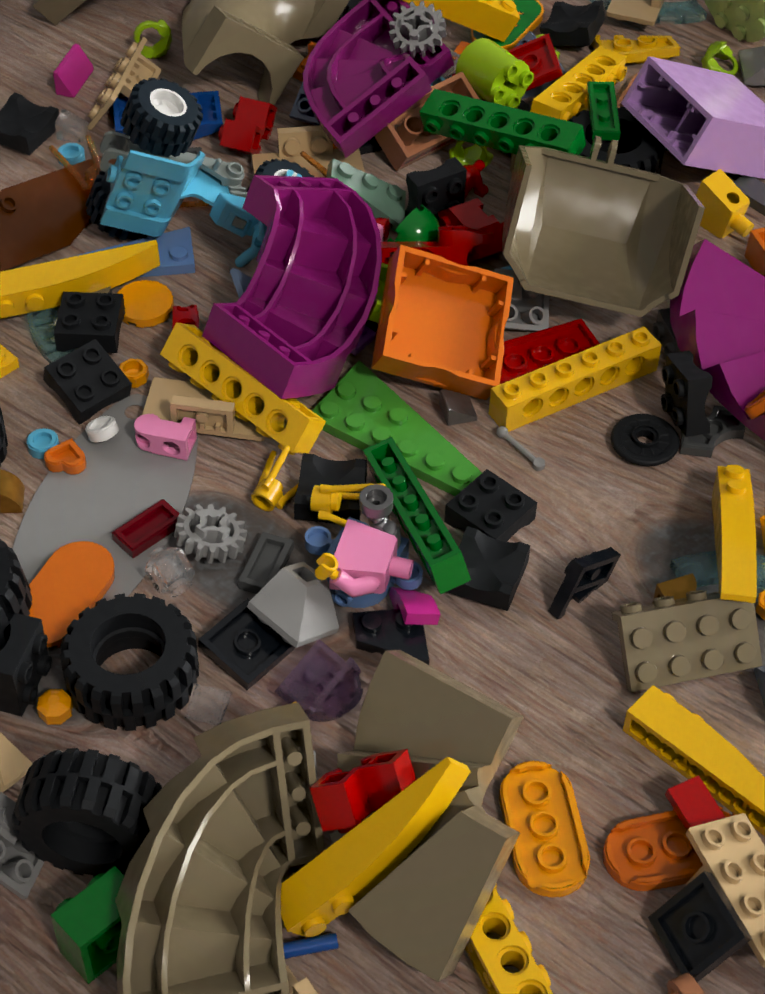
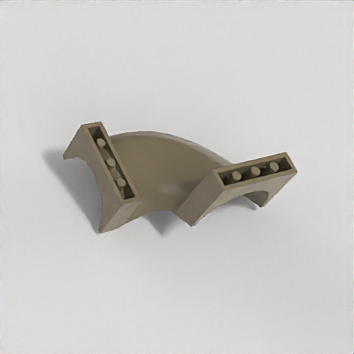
M191 0L185 7L182 16L184 65L193 74L198 75L206 65L220 56L237 52L253 55L266 66L260 81L259 101L275 105L304 59L290 44L299 39L324 36L336 23L350 0Z

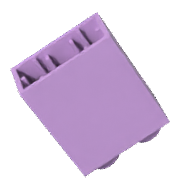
M648 56L621 104L683 165L715 171L721 169L727 173L765 179V103L734 75Z

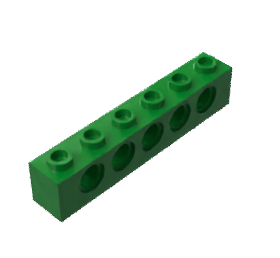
M438 89L432 91L419 111L423 128L426 132L453 138L457 141L473 143L481 147L500 150L504 153L517 155L519 145L547 147L580 155L586 146L582 124Z
M390 437L364 449L363 452L375 482L384 483L393 493L392 512L439 594L441 595L471 581L460 548L394 439Z

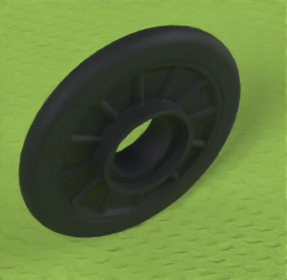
M634 414L616 423L611 432V443L617 454L626 461L640 466H657L668 462L676 455L679 449V436L674 427L660 417L650 414ZM641 436H647L651 438L653 442L642 443L637 438Z

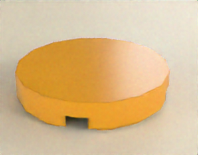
M134 281L125 285L117 292V294H123L125 315L122 322L126 324L128 322L135 323L136 327L141 328L156 326L165 322L169 318V313L173 310L172 292L166 285L157 281Z

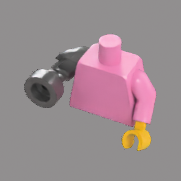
M369 485L360 493V510L368 518L369 526L347 519L335 554L323 553L316 560L319 566L315 569V576L319 580H326L329 577V589L341 590L350 597H359L372 593H384L391 576L406 580L410 579L414 561L397 557V550L401 544L400 526L387 517L393 509V493L384 485Z

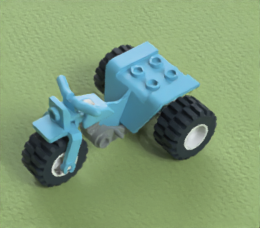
M149 78L148 80L143 79L139 81V84H135L121 116V126L124 127L123 132L125 134L108 131L104 134L101 141L100 152L103 154L100 161L101 171L97 174L86 201L87 215L91 216V222L97 224L100 231L109 233L108 235L113 238L116 236L120 240L126 241L129 238L131 241H134L138 237L142 239L146 235L159 237L166 230L184 199L196 197L213 206L209 216L216 225L241 237L246 235L252 236L251 247L235 259L237 267H244L258 256L268 227L242 208L249 187L246 189V187L241 185L245 175L243 166L234 161L228 163L220 158L205 157L206 154L201 151L198 154L186 152L203 119L202 107L197 103L198 100L194 95L189 94L190 91L185 87L182 88L178 83L169 82L167 79L161 78L157 80L156 78ZM117 159L115 164H111L109 160ZM278 159L267 160L258 167L255 175L315 177L310 175L306 168H302L299 164L291 163L286 159L281 161Z

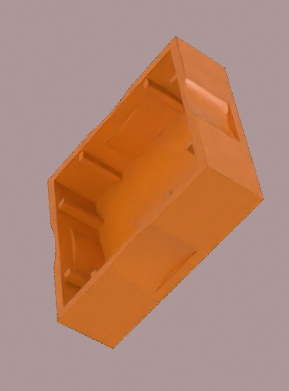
M400 245L388 262L371 369L486 400L490 397L491 388L500 385L504 356V328L509 317L514 278L476 266L456 264L442 256Z

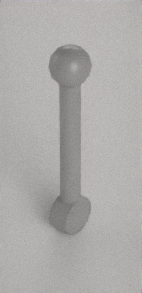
M505 426L497 428V436L505 438L533 463L532 467L534 470L542 471L545 468V460L540 457L536 458L508 433V429Z

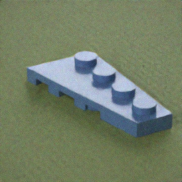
M190 227L166 232L159 237L150 236L79 254L84 255L156 240L158 243L160 266L137 278L195 273Z

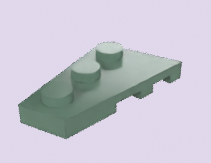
M332 158L328 164L327 178H337L356 191L370 206L374 217L389 218L390 223L393 225L391 230L397 233L395 229L405 219L406 191L397 185L389 184L377 178L373 174L365 173L346 162Z

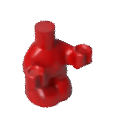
M478 159L472 165H463L467 169L465 198L472 188L474 193L482 198L489 192L488 187L483 184L480 174L485 168V163Z

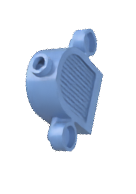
M351 517L348 518L369 526V524L365 522L359 521ZM314 526L309 528L305 533L306 550L314 555H322L323 553L334 555L344 527H342L335 539H331V533L325 527ZM400 536L401 544L397 550V557L408 559L409 539ZM414 562L410 579L406 580L391 576L387 589L382 594L372 593L359 597H350L341 590L330 589L333 601L342 607H370L381 602L388 595L394 583L404 590L418 588L422 583L423 570L417 562Z

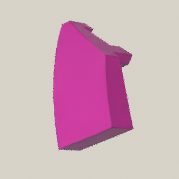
M400 587L390 588L389 596L393 609H400L404 624L438 625L441 614L432 596L414 590H404Z

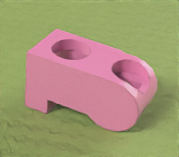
M144 414L139 416L134 422L136 444L141 450L188 460L197 440L196 419L183 417L181 423L162 420L154 414Z

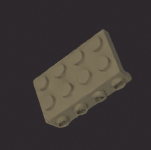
M694 590L687 592L686 598L674 600V596L657 597L653 599L654 604L641 606L640 602L626 603L620 605L621 610L612 612V620L617 621L626 686L630 692L649 689L652 685L660 687L763 666L754 603L720 599L719 591L707 594V590Z

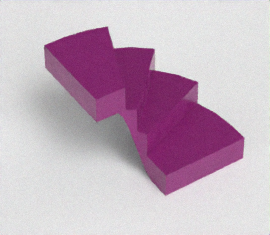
M362 0L330 28L308 56L303 71V89L316 120L345 158L432 90L431 84L454 66L451 52L444 43L442 46L434 45V53L429 50L425 51V57H422L420 52H418L412 58L410 51L401 54L400 48H394L393 40L390 39L389 22L394 21V12L401 14L400 6L403 5L407 9L410 8L402 0Z
M254 175L242 208L268 227L256 259L258 266L246 291L236 303H213L202 336L281 399L321 394L335 388L347 356L358 344L376 297L382 264L380 231L370 206L356 191L337 178Z
M703 239L693 246L679 295L670 299V324L680 351H690L693 354V363L701 370L709 372L713 377L712 388L709 391L713 397L744 426L765 441V412L754 419H750L744 411L745 406L765 390V277L711 242Z

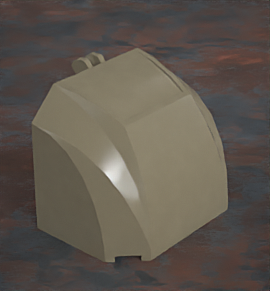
M600 136L594 138L590 157L547 147L519 145L505 209L502 252L524 290L639 317L649 313V310L664 301L679 295L705 210L704 205L688 185L656 173L614 164L618 147L617 140H612L609 144L606 161L597 160L602 144Z

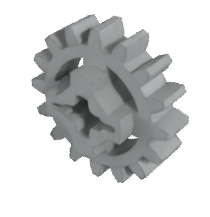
M412 1L408 9L403 5L400 6L401 14L393 13L394 21L389 22L390 39L393 40L394 48H400L401 54L410 51L411 57L414 58L416 53L420 52L421 56L425 57V51L429 50L434 53V45H443L442 38L446 37L445 18L442 17V11H435L434 4L425 7L424 1H421L419 6H415Z
M197 504L195 511L186 508L184 515H178L174 531V537L177 538L176 545L178 547L185 546V555L196 554V561L204 557L207 558L209 564H212L213 560L217 558L221 563H225L227 556L236 559L237 553L243 552L247 536V530L244 529L245 522L236 521V513L229 515L225 513L226 507L215 510L213 504H209L208 509H203L200 504Z

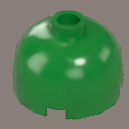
M421 205L420 210L415 208L395 229L397 232L395 241L389 238L387 242L438 241V227L440 225L433 213L424 205Z

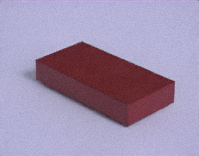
M162 499L111 532L112 540L128 555L135 558L174 532L180 513Z

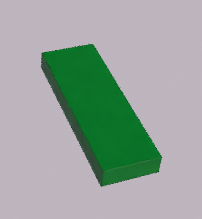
M587 82L586 93L592 140L596 136H600L601 140L619 141L621 132L614 82Z

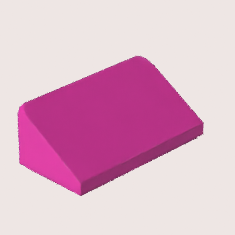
M74 44L53 72L57 95L74 98L94 70L92 63L79 44Z

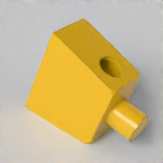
M721 169L701 181L696 193V197L705 207L700 226L718 238H724L734 230L740 236L746 237L754 227V224L744 216L750 204L749 198Z

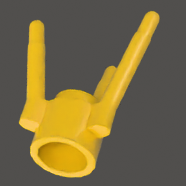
M288 445L284 446L274 466L273 463L277 453L275 450L270 452L257 487L251 494L252 502L261 510L270 512L275 506L278 509H283L287 501L296 495L298 484L283 495V485L275 479L290 451V446Z
M376 483L379 485H384L386 487L384 483ZM374 484L315 485L311 494V511L319 512L318 519L328 520L345 527L347 520L333 515L332 512L339 511L342 499L359 500L360 493L352 492H360L365 487Z

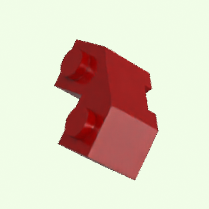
M240 96L239 103H236L233 109V118L235 120L226 118L224 125L220 127L218 135L219 145L226 149L250 155L259 154L261 151V145H259L261 140H268L271 135L277 107L271 103Z
M478 198L438 212L440 226L464 225L471 228L493 231L494 242L473 247L468 253L467 262L502 251L503 231L500 223L494 215L487 216L482 210L484 204Z
M408 749L370 755L360 759L362 765L353 768L351 771L342 772V769L338 768L325 773L309 789L322 831L338 830L342 834L348 833L372 811H377L415 782L417 779Z

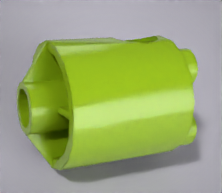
M487 38L474 40L466 46L456 64L455 75L463 72L479 98L487 102L512 108H518L522 96L534 80V73L530 71L529 66L523 60L517 59L509 51Z

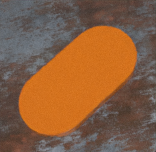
M77 541L60 547L52 554L29 584L32 596L29 616L42 620L44 635H47L48 638L47 649L56 645L57 648L60 647L62 638L67 634L66 629L74 619L79 621L78 614L87 607L90 609L94 608L95 603L103 598L115 579L114 559L103 546L89 541Z
M719 806V808L721 809L722 813L726 818L736 815L733 812L731 815L728 812L723 811V807ZM675 810L632 818L618 823L607 836L603 847V862L610 876L622 886L635 891H653L686 884L703 864L687 838V830Z

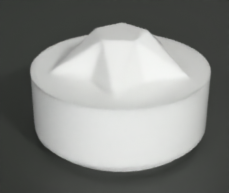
M102 416L89 422L85 431L91 442H103L114 437L118 433L119 428L114 417Z

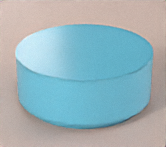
M77 143L64 144L57 151L58 161L64 167L85 161L84 148Z
M45 428L31 432L26 441L28 452L34 458L44 459L45 452L59 444L58 435L53 430Z

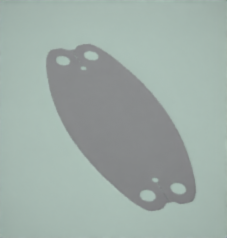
M130 395L114 404L99 416L114 417L119 428L118 433L107 441L91 442L84 430L74 441L85 454L87 463L85 470L75 475L64 471H49L35 492L21 521L12 549L17 555L28 584L32 582L52 554L60 547L72 542L89 541L106 548L114 559L115 579L102 599L112 600L115 599V595L124 593L125 597H128L148 573L145 571V568L153 566L173 532L135 558L128 555L112 540L111 532L162 499L182 515L195 470L198 433L197 440L186 461L153 454L152 452L141 450L137 446L134 431L136 419L127 418L125 410L132 405H139L144 409L147 400L146 395Z

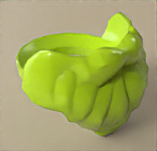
M160 19L158 22L144 21L136 27L133 36L137 44L140 41L142 31L147 28H154L161 35L160 40L151 47L145 45L140 54L149 59L165 56L168 50H170L173 41L168 24L163 19Z
M715 41L710 44L707 52H705L701 59L702 67L735 76L738 72V63L733 57L730 47L726 46L727 42ZM713 57L722 60L730 59L733 69L731 71L724 70Z
M461 140L457 141L455 147L449 150L450 159L455 157L462 165H472L480 159L485 163L486 167L491 164L494 155L487 150V147L474 144L463 149L462 144L465 141Z

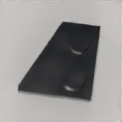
M610 547L598 552H592L580 558H574L570 561L564 571L566 576L548 612L555 618L560 619L565 615L566 608L572 599L577 603H581L594 590H597L608 581L621 554Z
M400 609L353 613L356 649L382 655L386 650H402L429 665L430 660L424 625L404 624Z

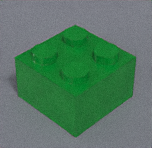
M115 866L105 874L101 873L95 876L89 882L87 888L75 897L62 901L55 909V912L50 915L60 953L88 984L116 963L122 922L115 899L124 875Z

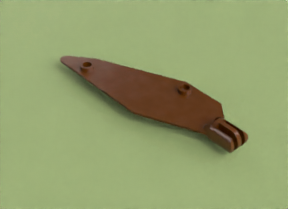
M102 156L91 158L0 191V272L66 248L74 242L91 221V216H88L86 212V201L97 174L101 171L100 161ZM111 159L109 162L115 164L117 159Z

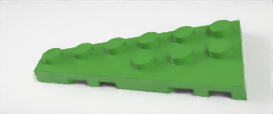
M360 360L312 410L326 421L322 429L323 431L361 450L392 437L417 478L453 496L459 494L482 474L475 465Z

